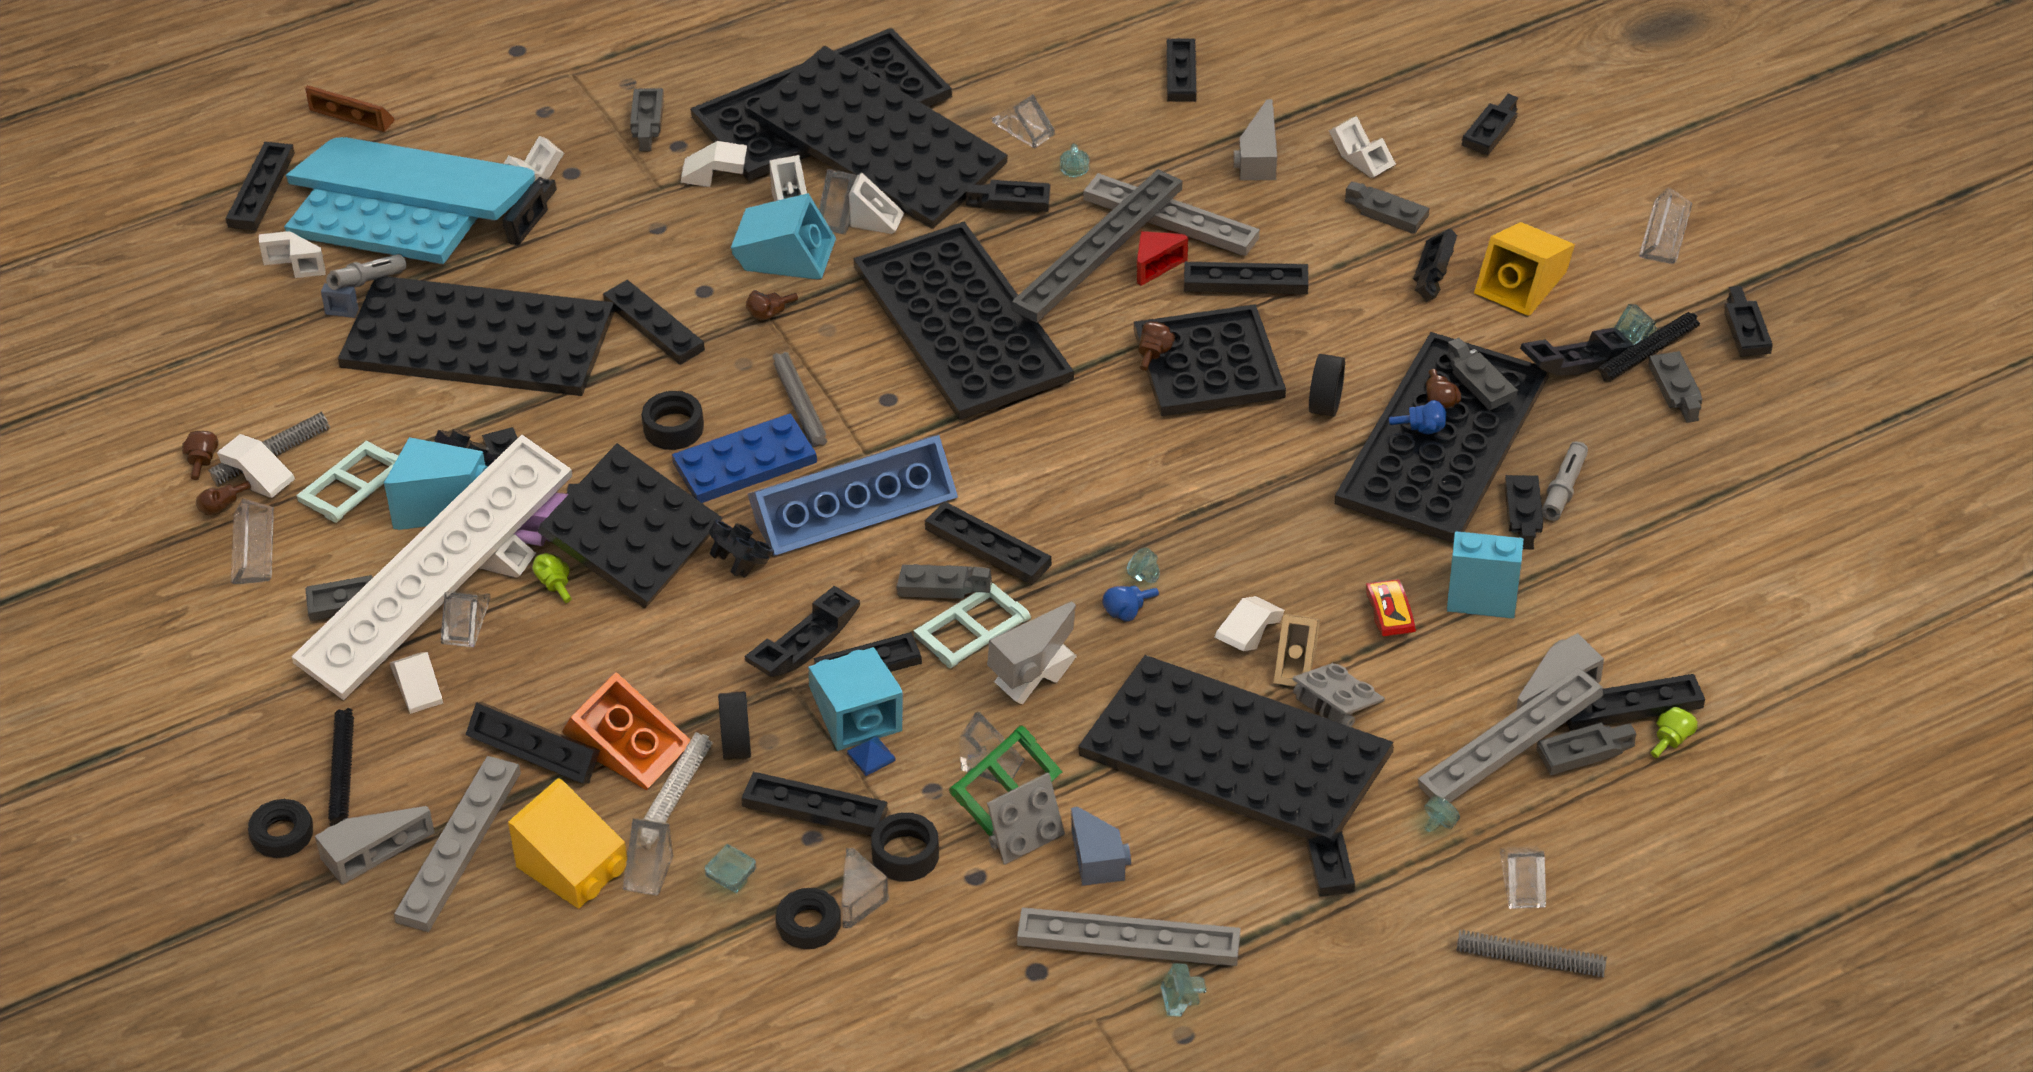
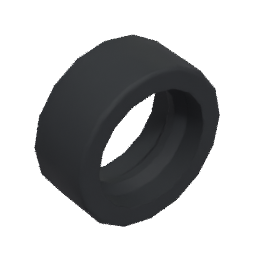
M1326 354L1318 355L1310 386V413L1335 417L1342 395L1345 358Z
M666 391L651 397L643 406L641 414L643 432L646 439L656 447L667 450L685 448L695 443L703 434L704 420L702 407L699 400L692 394L683 391ZM670 414H682L690 417L687 422L677 426H662L656 423L661 417Z
M746 692L718 694L723 759L750 758L751 746Z
M912 812L896 813L880 821L871 834L872 861L877 871L886 878L899 882L914 881L928 875L934 870L939 860V838L934 824L926 817ZM911 836L920 839L926 844V848L922 852L911 857H897L884 850V846L899 837Z

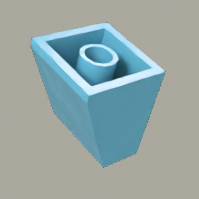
M807 193L746 208L731 250L733 256L740 262L745 271L821 279L836 237L811 196Z
M409 437L384 481L393 529L402 530L426 527L488 467L485 466L483 451Z
M1455 531L1447 612L1515 618L1523 538Z
M874 647L865 650H855L848 655L832 660H822L808 667L809 688L837 751L859 745L875 736L881 738L902 731L903 692Z

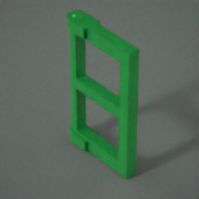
M1022 725L1018 726L1009 737L949 788V792L954 799L968 811L989 836H992L994 831L991 817L965 788L986 769L993 774L1008 792L1018 788L1019 786L996 761L1018 741L1046 773H1049L1051 782L1063 772L1036 742L1033 735Z

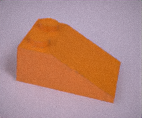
M617 672L570 717L562 730L565 736L600 750L597 758L599 763L645 790H648L683 754L690 742V739Z

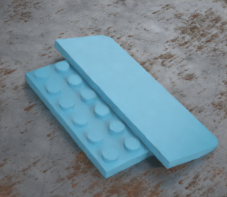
M347 137L334 138L326 142L286 174L289 184L314 189L284 228L286 232L290 231L307 240L390 255L400 254L406 258L444 264L477 218L497 220L535 181V173L532 169Z

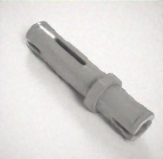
M397 254L362 264L353 262L349 263L346 268L330 271L326 281L332 290L347 286L360 287L367 281L402 273L406 268V261L402 255Z
M1575 441L1570 444L1555 480L1550 482L1547 488L1548 496L1542 508V515L1550 521L1558 520L1565 504L1572 499L1574 494L1573 486L1588 454V447L1584 443Z

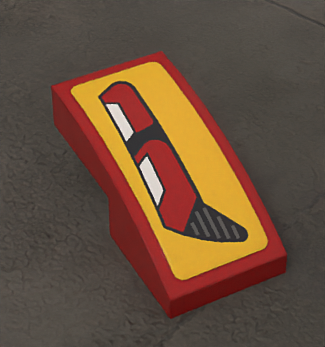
M1399 579L1366 583V596L1374 609V621L1382 636L1416 632L1412 611Z

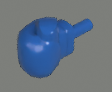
M1435 400L1430 401L1426 405L1409 407L1410 415L1389 417L1390 425L1410 423L1411 430L1418 429V432L1423 434L1439 432L1445 427L1446 423L1445 408L1440 402Z
M1135 585L1130 587L1115 586L1109 588L1104 593L1102 604L1112 618L1128 622L1132 621L1136 617L1138 609L1143 607V599L1158 596L1159 591L1157 588L1140 591Z

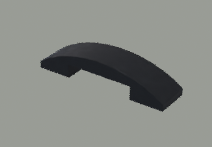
M1616 327L1592 331L1589 340L1586 342L1553 347L1546 339L1522 343L1520 349L1538 367L1548 373L1576 375L1598 369L1599 366L1618 356L1634 344Z
M833 586L812 603V613L776 642L768 638L745 655V662L770 677L793 671L816 656L841 632L859 608L860 600Z

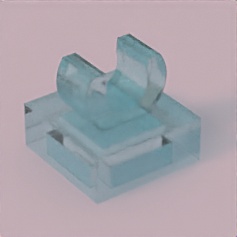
M1628 304L1615 325L1634 345L1657 330V327L1654 326L1656 322L1637 304Z
M726 844L705 866V874L722 886L738 893L746 885L747 878L757 869L756 860L733 846Z
M1173 963L1161 984L1167 1016L1181 1017L1187 1006L1199 1005L1198 993H1206L1207 991L1204 978L1198 976L1190 977L1187 964Z

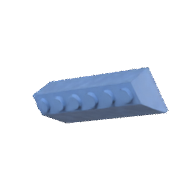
M936 435L748 493V498L756 524L766 543L773 548L772 554L775 556L958 498L940 436Z

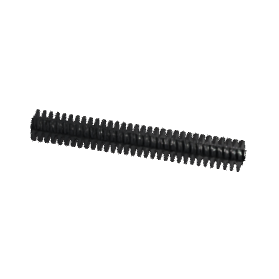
M1688 311L1618 356L1598 367L1604 381L1607 379L1611 382V380L1619 377L1625 371L1627 372L1628 369L1630 370L1638 365L1639 362L1641 363L1649 358V356H1653V354L1661 351L1667 345L1669 346L1677 341L1678 338L1680 339L1688 334L1689 331L1691 332L1699 327L1698 316Z
M350 708L344 711L338 709L334 713L332 772L330 776L331 785L328 810L329 825L331 826L347 819L349 816L350 769L352 768L350 766L352 765V733L354 732L353 710Z

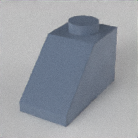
M1072 807L1071 832L1082 886L1125 881V866L1131 865L1129 844H1122L1119 829L1079 807Z

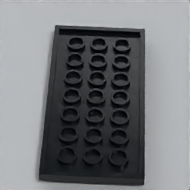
M892 27L834 50L927 107L952 97V88ZM801 64L690 108L691 118L713 142L721 141L747 146L743 175L748 181L770 173V160L799 155L801 160L812 156L751 119L748 113L749 107Z
M825 45L748 108L751 119L854 182L857 176L863 173L902 211L931 229H934L966 200L967 184L983 185L1007 164L1008 154Z
M964 221L853 258L855 270L959 420L1074 380V370L1041 325L1012 311V300L1018 294Z
M384 276L372 282L338 357L339 367L583 396L615 312L614 302Z
M1430 332L1336 492L1334 504L1454 543L1455 531L1465 532L1547 382L1549 373L1542 370L1535 363L1466 343L1469 350L1475 349L1478 353H1481L1518 390L1516 399L1489 410L1453 374V367L1450 364L1451 361L1447 357L1448 342L1454 339ZM1431 369H1436L1438 376L1446 377L1449 382L1458 387L1461 393V401L1455 404L1453 408L1445 410L1446 423L1441 431L1433 434H1423L1418 432V429L1411 430L1410 423L1389 424V417L1410 415L1409 407L1427 404L1426 381L1430 378L1429 371Z
M1144 655L1078 748L1079 756L1331 848L1393 753V742Z

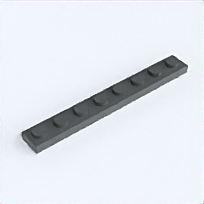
M1157 169L1012 300V311L1038 323L1182 191V180Z

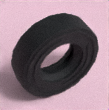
M290 799L272 800L261 805L253 812L248 822V835L256 851L262 855L272 858L289 857L300 852L309 844L313 836V821L307 808L298 801ZM288 820L294 824L293 830L283 836H271L267 832L269 826L277 821Z
M801 888L790 892L781 900L776 909V927L781 938L789 945L800 949H815L828 944L836 937L841 926V910L837 901L828 892L817 888ZM804 910H816L822 915L821 922L812 927L799 926L794 918L799 912Z

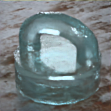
M1072 143L1070 150L1064 152L1060 157L1061 171L1068 176L1077 177L1086 174L1089 170V155L1082 150H1078L1076 143Z
M1147 547L1141 548L1128 562L1127 574L1136 581L1144 579L1149 583L1157 582L1160 577V569L1156 563L1157 555Z
M1432 796L1424 806L1426 813L1430 816V819L1425 824L1427 832L1434 831L1440 825L1452 829L1460 819L1457 809L1441 797Z

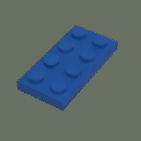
M789 413L672 454V460L692 496L703 503L817 463V455L797 422Z

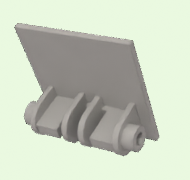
M1331 663L1296 675L1292 679L1297 682L1293 693L1296 694L1298 701L1312 708L1316 713L1320 711V716L1328 717L1327 719L1350 727L1355 722V718L1352 716L1353 712L1385 700L1383 696L1374 691L1370 684L1357 680L1348 674L1346 668L1338 664Z
M1049 773L987 803L994 828L993 835L988 840L994 850L999 848L1003 864H1007L1065 835Z

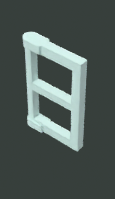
M365 441L297 494L298 502L337 523L346 513L384 484L398 455L389 453ZM366 455L389 466L369 483L346 472ZM335 479L358 490V492L337 508L315 496Z
M992 583L990 593L975 592L915 629L914 637L951 669L963 659L989 644V640L1010 631L1021 623H1025L1031 619V616L1025 607L1019 602H1015ZM988 598H992L1012 615L1011 618L990 631H987L966 613ZM956 619L978 638L953 653L931 633Z

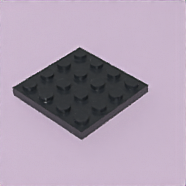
M1256 304L1134 322V334L1138 346L1142 328L1146 322L1164 324L1169 327L1170 332L1175 336L1173 346L1167 352L1161 354L1159 358L1151 359L1147 369L1148 378L1161 416L1286 398V387Z
M616 443L540 524L538 533L643 608H646L710 537L709 530L714 521H722L723 518Z

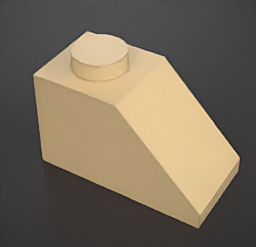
M1291 614L1283 615L1273 683L1296 686L1297 682L1292 680L1293 677L1312 670L1321 619Z

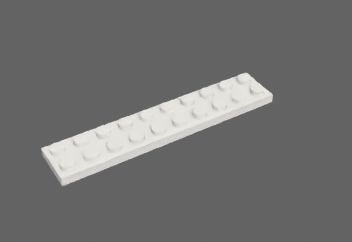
M521 435L293 654V663L344 701L572 477V470Z

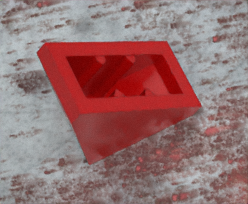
M1141 231L1137 256V284L1142 286L1188 260V237L1185 234Z

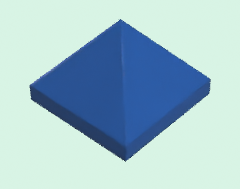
M877 736L847 750L849 757L865 776L896 761L895 756Z

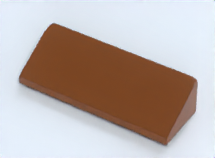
M309 85L305 87L310 111L385 132L394 122V117L381 106Z

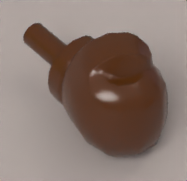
M753 290L746 301V309L756 320H768L776 314L783 312L785 304L798 300V296L796 293L780 297L775 292L765 295L757 290Z
M1146 322L1144 324L1138 349L1139 353L1144 356L1140 365L1141 370L1147 371L1151 359L1159 358L1161 354L1167 352L1173 346L1175 336L1170 332L1168 326L1158 322Z
M1431 369L1429 371L1430 378L1426 381L1427 403L1435 400L1440 402L1445 410L1453 408L1455 404L1461 401V393L1458 387L1449 382L1446 377L1438 376L1436 369Z
M190 432L186 441L182 443V454L188 455V463L194 465L191 479L199 480L202 465H210L214 451L218 448L219 441L213 432Z
M245 481L234 487L229 484L218 489L214 487L206 489L197 496L196 506L200 512L206 515L219 514L229 504L236 502V494L250 489L251 485L249 481Z

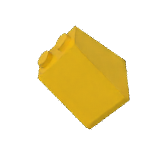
M1522 222L1496 233L1490 237L1474 293L1529 316L1567 272L1575 244Z
M559 778L508 821L516 867L577 909H580L588 900L594 899L601 889L614 877L621 875L628 865L625 842Z

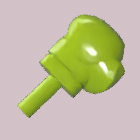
M544 553L538 555L533 561L532 569L534 575L549 591H558L564 603L570 602L572 598L565 588L568 583L567 577L570 570L568 564L554 554Z
M1673 707L1666 713H1661L1656 722L1660 727L1657 731V737L1661 741L1651 751V755L1654 758H1658L1668 745L1677 748L1688 736L1693 735L1698 727L1696 717L1678 707Z

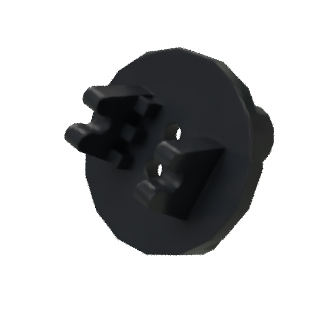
M715 520L709 530L710 536L715 540L709 554L714 559L719 556L722 560H725L731 552L736 558L730 571L734 576L740 574L745 578L755 564H766L774 551L768 544L753 539L751 537L753 532L739 523H736L732 528L720 520Z

